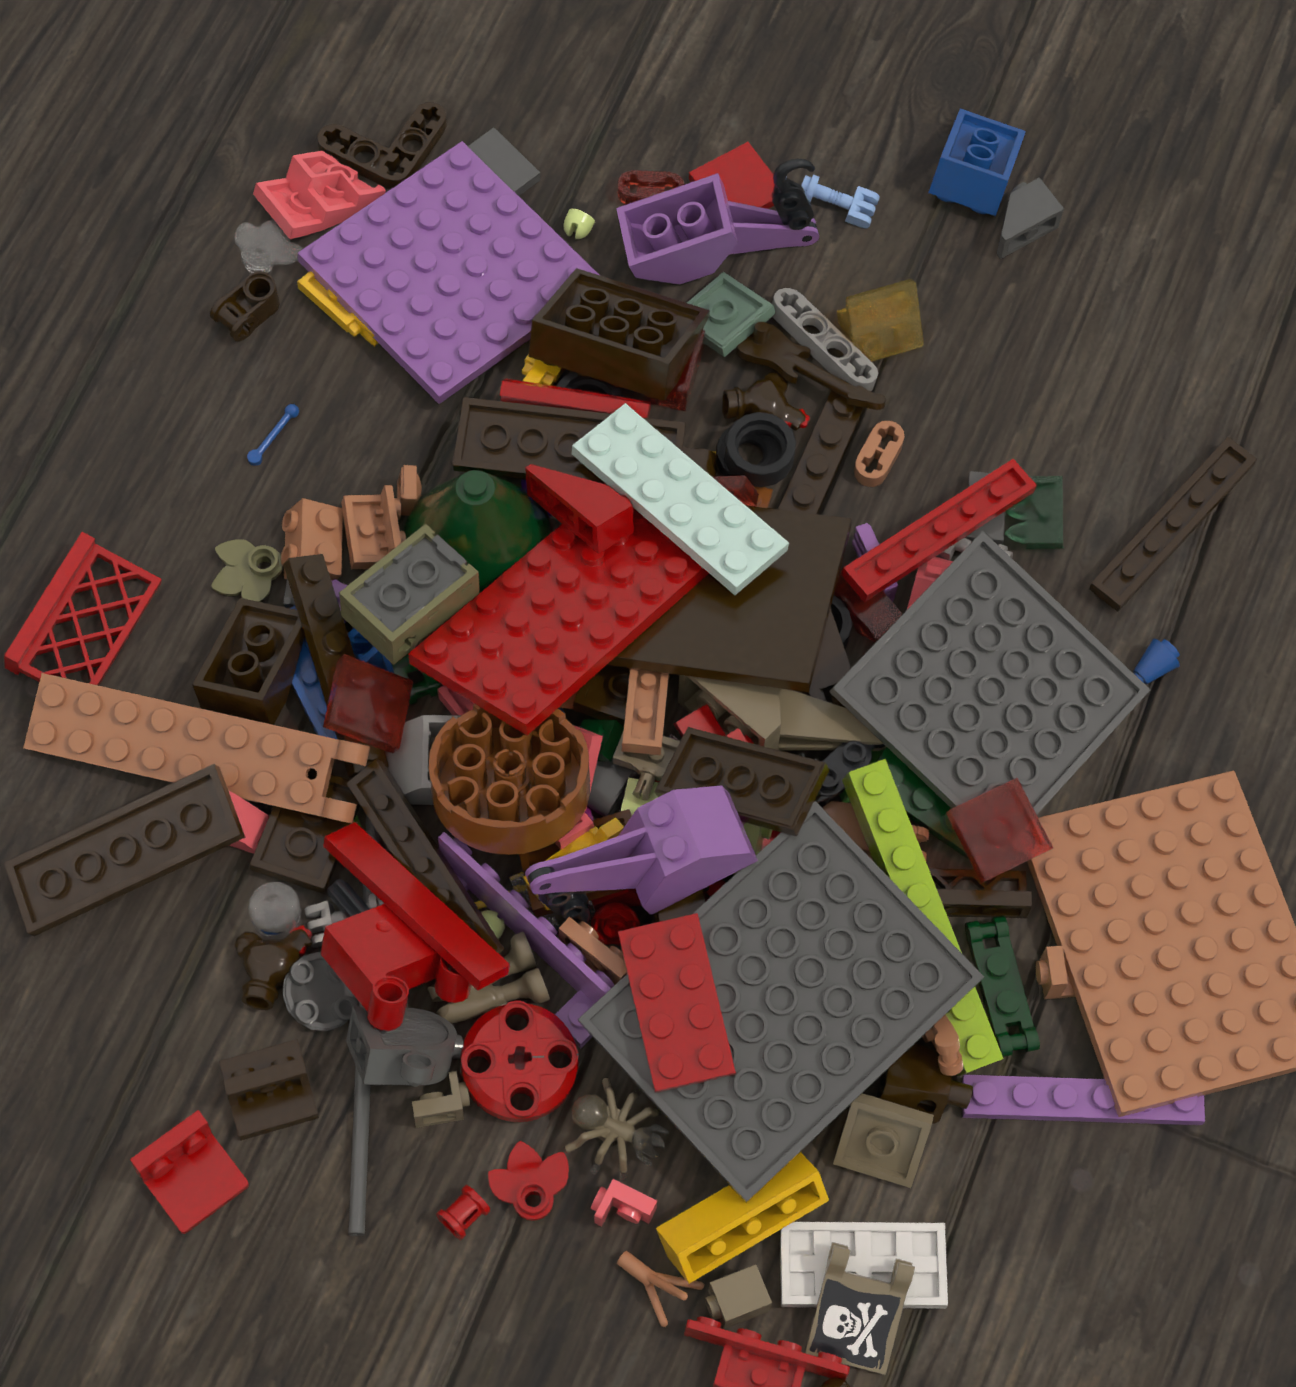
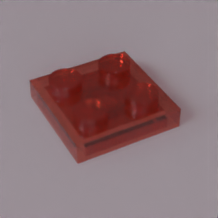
M343 654L337 661L323 727L392 754L400 748L413 681Z
M1018 778L946 812L981 883L1053 849Z

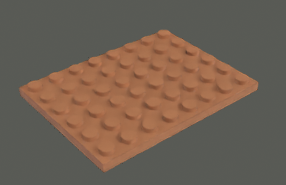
M1235 771L1035 818L1023 829L1018 837L1056 944L1063 948L1066 971L1106 1084L1109 1086L1118 1117L1296 1071V926Z

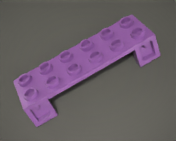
M443 832L438 837L439 849L466 891L469 889L490 910L496 911L498 913L497 917L503 918L504 923L514 933L524 932L530 948L577 991L555 1015L564 1022L571 1032L575 1044L581 1049L592 1036L578 1022V1019L614 986L613 982L602 971L597 970L593 972L584 963L586 958L576 946L571 943L566 946L555 936L557 934L556 929L547 919L542 916L537 919L527 910L529 905L526 900L515 890L508 892L499 883L500 877L488 864L483 863L480 866L471 857L472 851L467 844L461 842L456 837L452 839Z

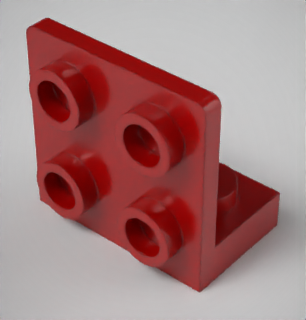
M199 1110L130 1159L139 1177L182 1234L189 1232L249 1187L247 1179L214 1137L208 1122Z

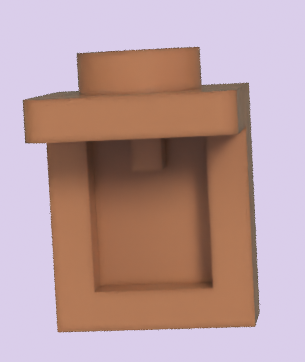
M1062 946L1046 947L1040 960L1036 961V978L1038 984H1042L1044 999L1075 997L1066 971Z

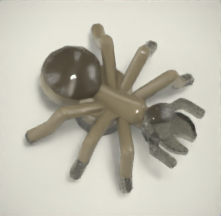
M604 1077L602 1084L607 1096L608 1106L599 1096L589 1094L578 1098L574 1102L572 1119L575 1125L580 1129L592 1131L582 1133L577 1140L566 1145L564 1151L565 1153H570L580 1148L587 1140L595 1138L601 1144L590 1169L591 1173L595 1175L598 1173L609 1147L618 1144L620 1180L626 1182L628 1180L625 1141L632 1143L637 1159L651 1167L652 1161L642 1155V1152L649 1157L659 1158L660 1154L652 1147L664 1150L665 1144L658 1134L652 1132L657 1131L668 1136L669 1130L657 1124L635 1130L634 1126L649 1116L657 1117L663 1113L659 1108L648 1107L626 1121L634 1101L639 1098L642 1090L636 1087L629 1094L622 1110L616 1107L614 1090L611 1087L608 1077Z

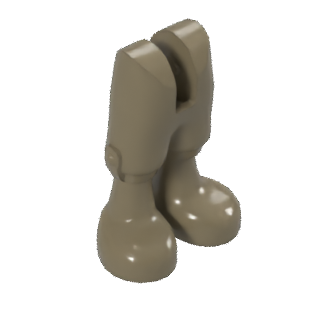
M517 933L511 938L510 952L503 958L510 964L509 973L506 976L519 972H528L521 978L503 986H493V983L479 991L472 986L467 999L441 1007L437 1010V1015L454 1024L482 1016L496 1007L506 1005V1002L520 998L531 999L535 1003H543L550 1000L539 969H533L537 966L525 933ZM435 983L427 988L432 1002L444 1001L437 996Z

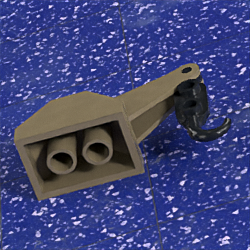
M679 675L678 703L689 713L707 704L726 735L739 728L743 735H747L754 744L775 750H834L822 761L826 762L829 772L816 796L815 801L817 803L839 796L845 790L842 779L847 773L869 765L872 758L871 751H880L886 748L847 708L788 689Z

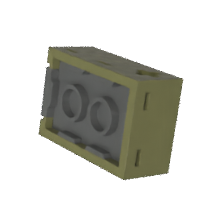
M425 524L339 592L341 616L394 665L479 594V572L472 565H467V561L438 534L435 536V532Z

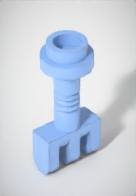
M813 174L812 177L805 175L801 186L809 202H811L812 197L838 205L849 210L845 222L861 228L870 227L871 217L876 210L874 205L878 204L880 198L876 192L858 186L853 197L818 184L819 176Z

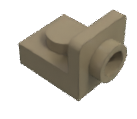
M457 1071L448 1072L451 1095L444 1096L442 1092H431L420 1096L419 1101L412 1102L416 1128L464 1120L463 1107L470 1106V1100L466 1084L464 1082L458 1083Z

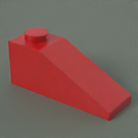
M533 464L525 467L528 496L598 554L634 533V508L632 503L626 496L618 494L610 486Z

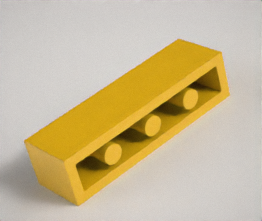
M800 1152L749 1201L745 1202L728 1185L658 1226L656 1230L667 1257L690 1284L828 1202L829 1198L819 1171Z

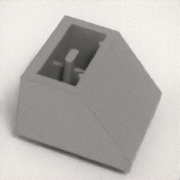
M422 715L386 730L385 755L389 764L387 769L411 805H434L429 776L430 750L435 737L446 722L452 717L457 719L461 715Z

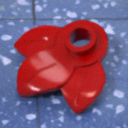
M519 1141L509 1155L507 1169H494L488 1172L490 1189L497 1199L513 1204L515 1211L522 1218L530 1221L540 1220L550 1213L554 1202L553 1196L560 1192L567 1184L569 1174L568 1160L564 1152H558L542 1161V1158L533 1148L523 1141ZM529 1195H537L540 1197L541 1203L536 1207H530L526 1204L525 1200Z

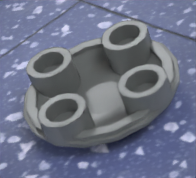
M320 952L301 957L291 966L289 973L284 978L283 999L287 1011L299 1024L310 1030L329 1031L339 1028L350 1020L353 1006L358 1007L357 998L325 961Z

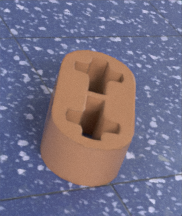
M882 421L876 424L857 456L854 475L862 485L876 487L882 484L901 452L905 436L903 429L896 422ZM887 434L893 436V441H889L885 449L880 448L882 438H885ZM874 458L878 459L877 470L874 469L872 473H867L865 471L866 467L871 465Z

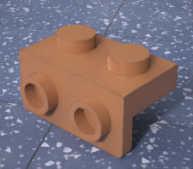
M384 485L381 495H348L343 497L341 504L351 569H369L406 540L405 532L399 530L398 520L401 517L400 499L394 498L392 485Z
M302 498L291 509L287 510L282 520V529L285 531V546L281 554L282 565L288 558L323 554L331 581L341 577L342 508ZM284 569V579H287L286 572Z

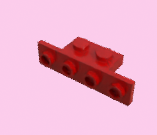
M699 1316L696 1321L688 1319L686 1324L685 1336L724 1347L713 1387H801L804 1371L828 1378H841L845 1381L849 1374L850 1367L842 1364L843 1359L830 1353L819 1352L816 1357L801 1352L802 1347L789 1341L778 1340L776 1345L762 1341L761 1334L748 1329L739 1328L737 1333L721 1329L720 1322L707 1317Z

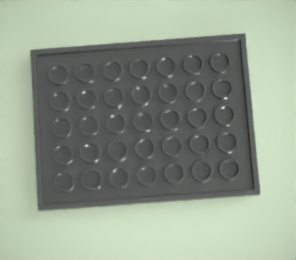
M816 801L813 803L797 836L781 832L756 855L757 862L737 872L693 913H698L736 1071L735 1075L655 1093L627 974L578 1019V1022L745 1202L749 1201L984 978L972 963Z

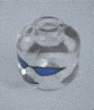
M282 882L262 884L253 892L249 899L248 910L252 925L259 934L269 939L287 937L289 932L297 928L301 922L302 910L298 895L290 886Z

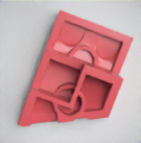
M324 151L293 155L286 178L256 183L253 195L287 237L293 239L310 235L344 222L385 194L386 190L381 185H377L374 188L358 179L357 171L339 163L334 157Z

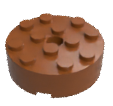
M473 704L472 710L457 719L452 717L446 722L435 737L430 750L429 776L435 811L442 824L454 837L475 849L507 855L525 854L542 849L570 832L579 822L588 805L590 797V770L587 743L580 729L577 730L566 719L565 713L559 709L555 710L529 735H525L478 705Z

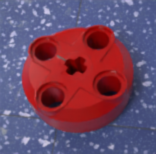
M516 1000L488 1011L471 1027L461 1051V1076L468 1088L470 1097L485 1112L505 1121L527 1122L548 1115L564 1102L575 1082L579 1054L571 1032L555 1014L540 1006ZM512 1015H521L526 1019L528 1025L523 1030L515 1031L507 1026L506 1020ZM554 1052H563L570 1058V1064L564 1068H556L549 1062L548 1057ZM480 1056L488 1060L490 1067L485 1072L475 1073L468 1067L467 1063L473 1057ZM516 1094H526L532 1099L533 1105L528 1110L520 1111L512 1106L511 1098Z

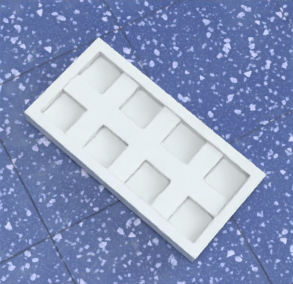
M792 1222L780 1230L781 1307L816 1308L832 1242L847 1245L848 1249H850L846 1272L884 1282H891L896 1258L912 1262L915 1270L903 1308L946 1309L948 1306L945 1223Z

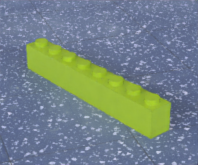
M886 759L848 772L842 779V782L874 863L961 952ZM974 987L946 1014L959 1036V1052L962 1055L963 1070L957 1076L1003 1059L977 990Z

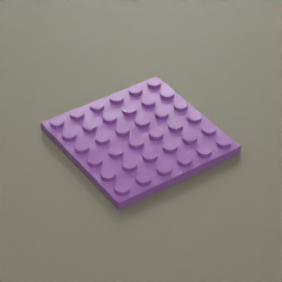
M463 141L298 252L300 264L308 272H312L315 275V279L327 291L329 289L337 297V301L349 313H353L374 334L373 338L438 404L530 340L532 319L576 268L599 275Z

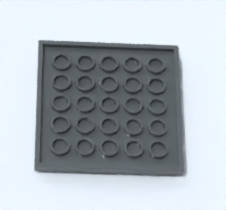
M982 531L829 692L1000 854L1054 797L1150 689Z

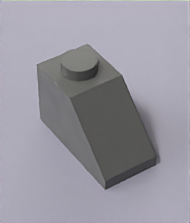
M1040 177L1028 184L1023 182L1010 192L997 249V255L1000 259L1059 228L1064 208Z

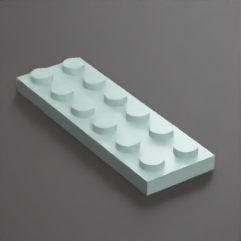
M626 403L572 445L571 454L618 494L626 496L634 509L734 595L740 592L788 550L789 542Z

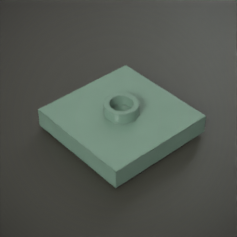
M725 272L721 273L687 302L688 304L710 310L709 318L698 340L723 357L754 332L757 322H766L775 314L773 304Z

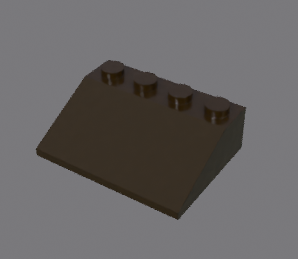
M576 268L532 319L529 357L540 360L547 365L574 371L581 376L592 377L610 383L614 387L626 388L641 393L648 398L664 401L678 383L709 318L710 310Z

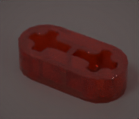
M631 170L619 177L617 194L621 203L627 205L665 192L666 186L674 189L685 184L681 176L676 173ZM630 185H637L636 193L630 192Z

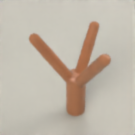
M625 1251L617 1261L620 1267L644 1284L662 1327H666L668 1321L654 1285L683 1301L688 1298L687 1293L674 1285L697 1290L704 1288V1283L700 1281H693L689 1284L685 1278L654 1272L628 1251Z

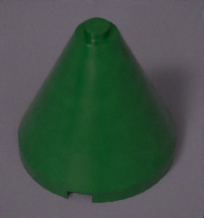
M478 470L468 471L428 492L410 513L404 529L407 539L423 525L427 524L435 532V536L438 534L467 561V565H472L479 572V593L552 533L544 510L536 501L528 496L524 489L509 481Z

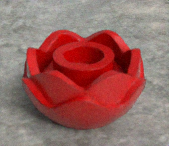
M610 902L601 906L592 916L591 927L599 935L598 940L605 945H620L618 931L640 926V919L636 912L630 906L621 902Z

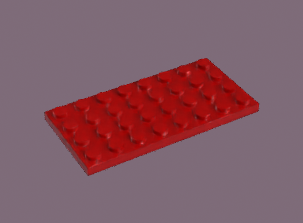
M634 509L633 514L634 533L599 554L566 526L561 524L408 653L410 665L525 735H529L709 573L636 509Z

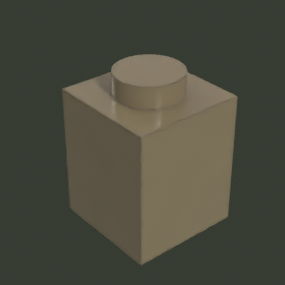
M757 1265L710 1282L708 1289L710 1296L704 1298L711 1318L714 1320L719 1319L723 1329L767 1313L772 1305Z

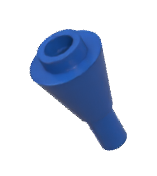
M1153 639L1133 670V674L1144 684H1148L1179 667L1180 663L1177 658L1180 654L1169 641L1164 639L1160 642L1157 639Z

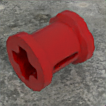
M468 1185L461 1189L462 1194L446 1210L440 1209L436 1213L443 1226L459 1240L466 1236L465 1230L481 1215L486 1216L490 1212V1207L485 1200Z

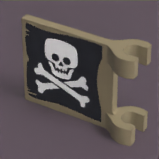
M832 1242L804 1353L816 1357L819 1352L830 1353L842 1358V1364L886 1375L915 1266H912V1262L896 1258L891 1282H884L846 1272L850 1249H848L847 1245Z

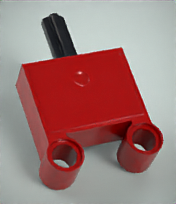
M342 879L334 881L333 885L328 888V896L347 918L325 926L321 956L368 1012L367 1018L371 1025L385 1031L395 1030L400 1027L404 1020L409 989L436 979L435 992L442 1000L458 1003L468 998L472 985L385 904L369 909L348 882H344Z

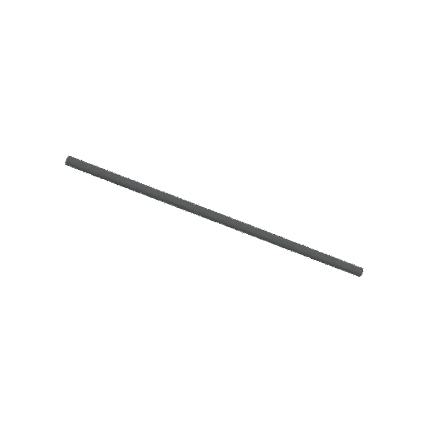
M372 701L371 710L384 748L386 703L384 701ZM366 814L365 831L381 844V836ZM363 884L362 900L364 903H368L369 895L372 892ZM358 1001V1007H363ZM356 1065L348 1235L364 1236L371 1085L363 1084Z

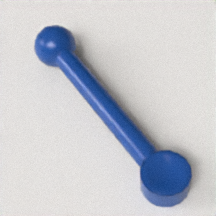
M295 404L286 406L284 416L257 450L248 452L247 459L249 464L257 466L262 463V454L288 421L298 416L299 408Z

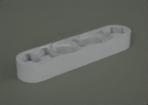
M791 288L779 289L772 301L775 309V314L772 317L800 345L810 348V354L829 373L855 387L860 385L872 391L878 376L876 366L801 293ZM803 326H815L819 329L820 333H808ZM827 349H838L844 354V357H834L828 353Z

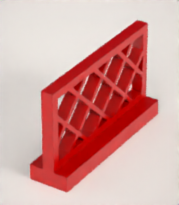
M508 378L502 380L500 401L608 414L614 413L626 403L643 418L649 417L652 402Z
M81 532L5 653V669L17 675L21 672L40 682L42 673L66 678L65 674L87 669L90 679L89 684L99 686L161 585L162 579L95 544V538ZM100 558L112 564L115 576L94 581L91 567L96 559ZM119 569H121V570H123V571H125V572H127V573L120 574ZM87 575L89 582L82 583ZM138 578L149 584L144 595L128 598L123 581ZM118 583L122 600L101 605L97 588ZM91 589L96 606L75 611L72 602L75 593ZM138 604L132 613L130 606ZM68 606L70 613L63 614ZM125 607L128 616L125 626L109 629L104 612ZM99 614L104 631L82 636L78 618ZM72 620L77 637L56 642L52 631L55 625ZM119 635L113 644L111 637ZM49 637L51 644L44 645L45 641ZM106 638L109 647L106 657L89 660L85 643ZM80 645L84 662L63 667L58 650ZM53 651L58 669L42 672L30 665L37 655ZM100 666L94 675L92 668Z

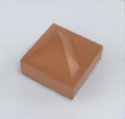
M403 465L397 480V498L400 499L401 515L409 516L421 497L422 486L417 474V466Z

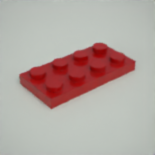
M698 913L618 931L655 1093L735 1075L736 1071Z

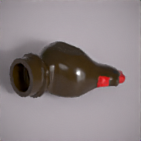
M778 372L767 374L764 379L754 382L747 391L743 392L740 388L733 387V389L724 390L722 394V412L725 419L737 421L748 414L757 412L768 413L784 420L790 428L796 431L799 428H806L810 420L809 415L805 413L804 409H797L788 404L785 397L788 381Z
M303 925L291 928L289 935L282 940H263L256 933L247 931L236 939V952L240 958H243L245 971L251 978L250 981L242 986V1002L245 1005L257 1010L272 1009L274 1001L279 997L276 987L283 985L284 978L289 973L291 966L304 956L306 949L313 944L311 941L312 932L309 929H306Z

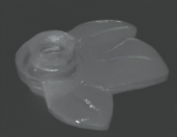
M274 219L264 222L260 228L249 222H244L237 228L235 233V243L241 249V261L251 273H268L275 264H292L298 260V252L304 249L300 245L289 242L290 239Z

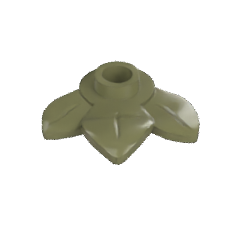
M236 539L219 544L215 547V551L226 566L214 579L212 589L225 596L241 594L244 599L258 602L263 601L271 591L272 580L276 579L282 572L283 565L280 553L266 545L255 547L244 539ZM262 562H269L271 564L266 569L258 568V565Z

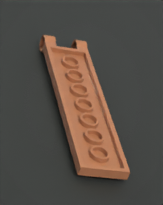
M44 673L41 674L23 747L32 751L172 783L215 764L221 769L228 791L235 793L242 799L351 824L353 823L357 804L326 797L334 760L366 766L370 751L369 746ZM310 769L317 771V776L313 780L308 778V771Z

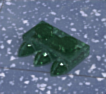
M1029 476L1037 485L1034 493L1005 511L1009 516L1025 522L1011 526L1005 531V535L1015 542L1026 544V549H1063V476Z

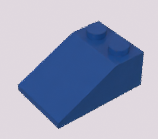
M960 109L940 157L929 193L936 195L942 201L956 202L970 207L977 213L996 216L1026 131Z

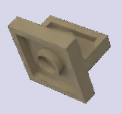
M862 1093L850 1104L833 1164L911 1188L934 1115Z

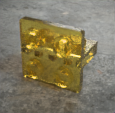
M913 279L848 296L845 299L846 308L837 310L838 324L849 334L851 342L870 361L920 348L924 345L917 287Z

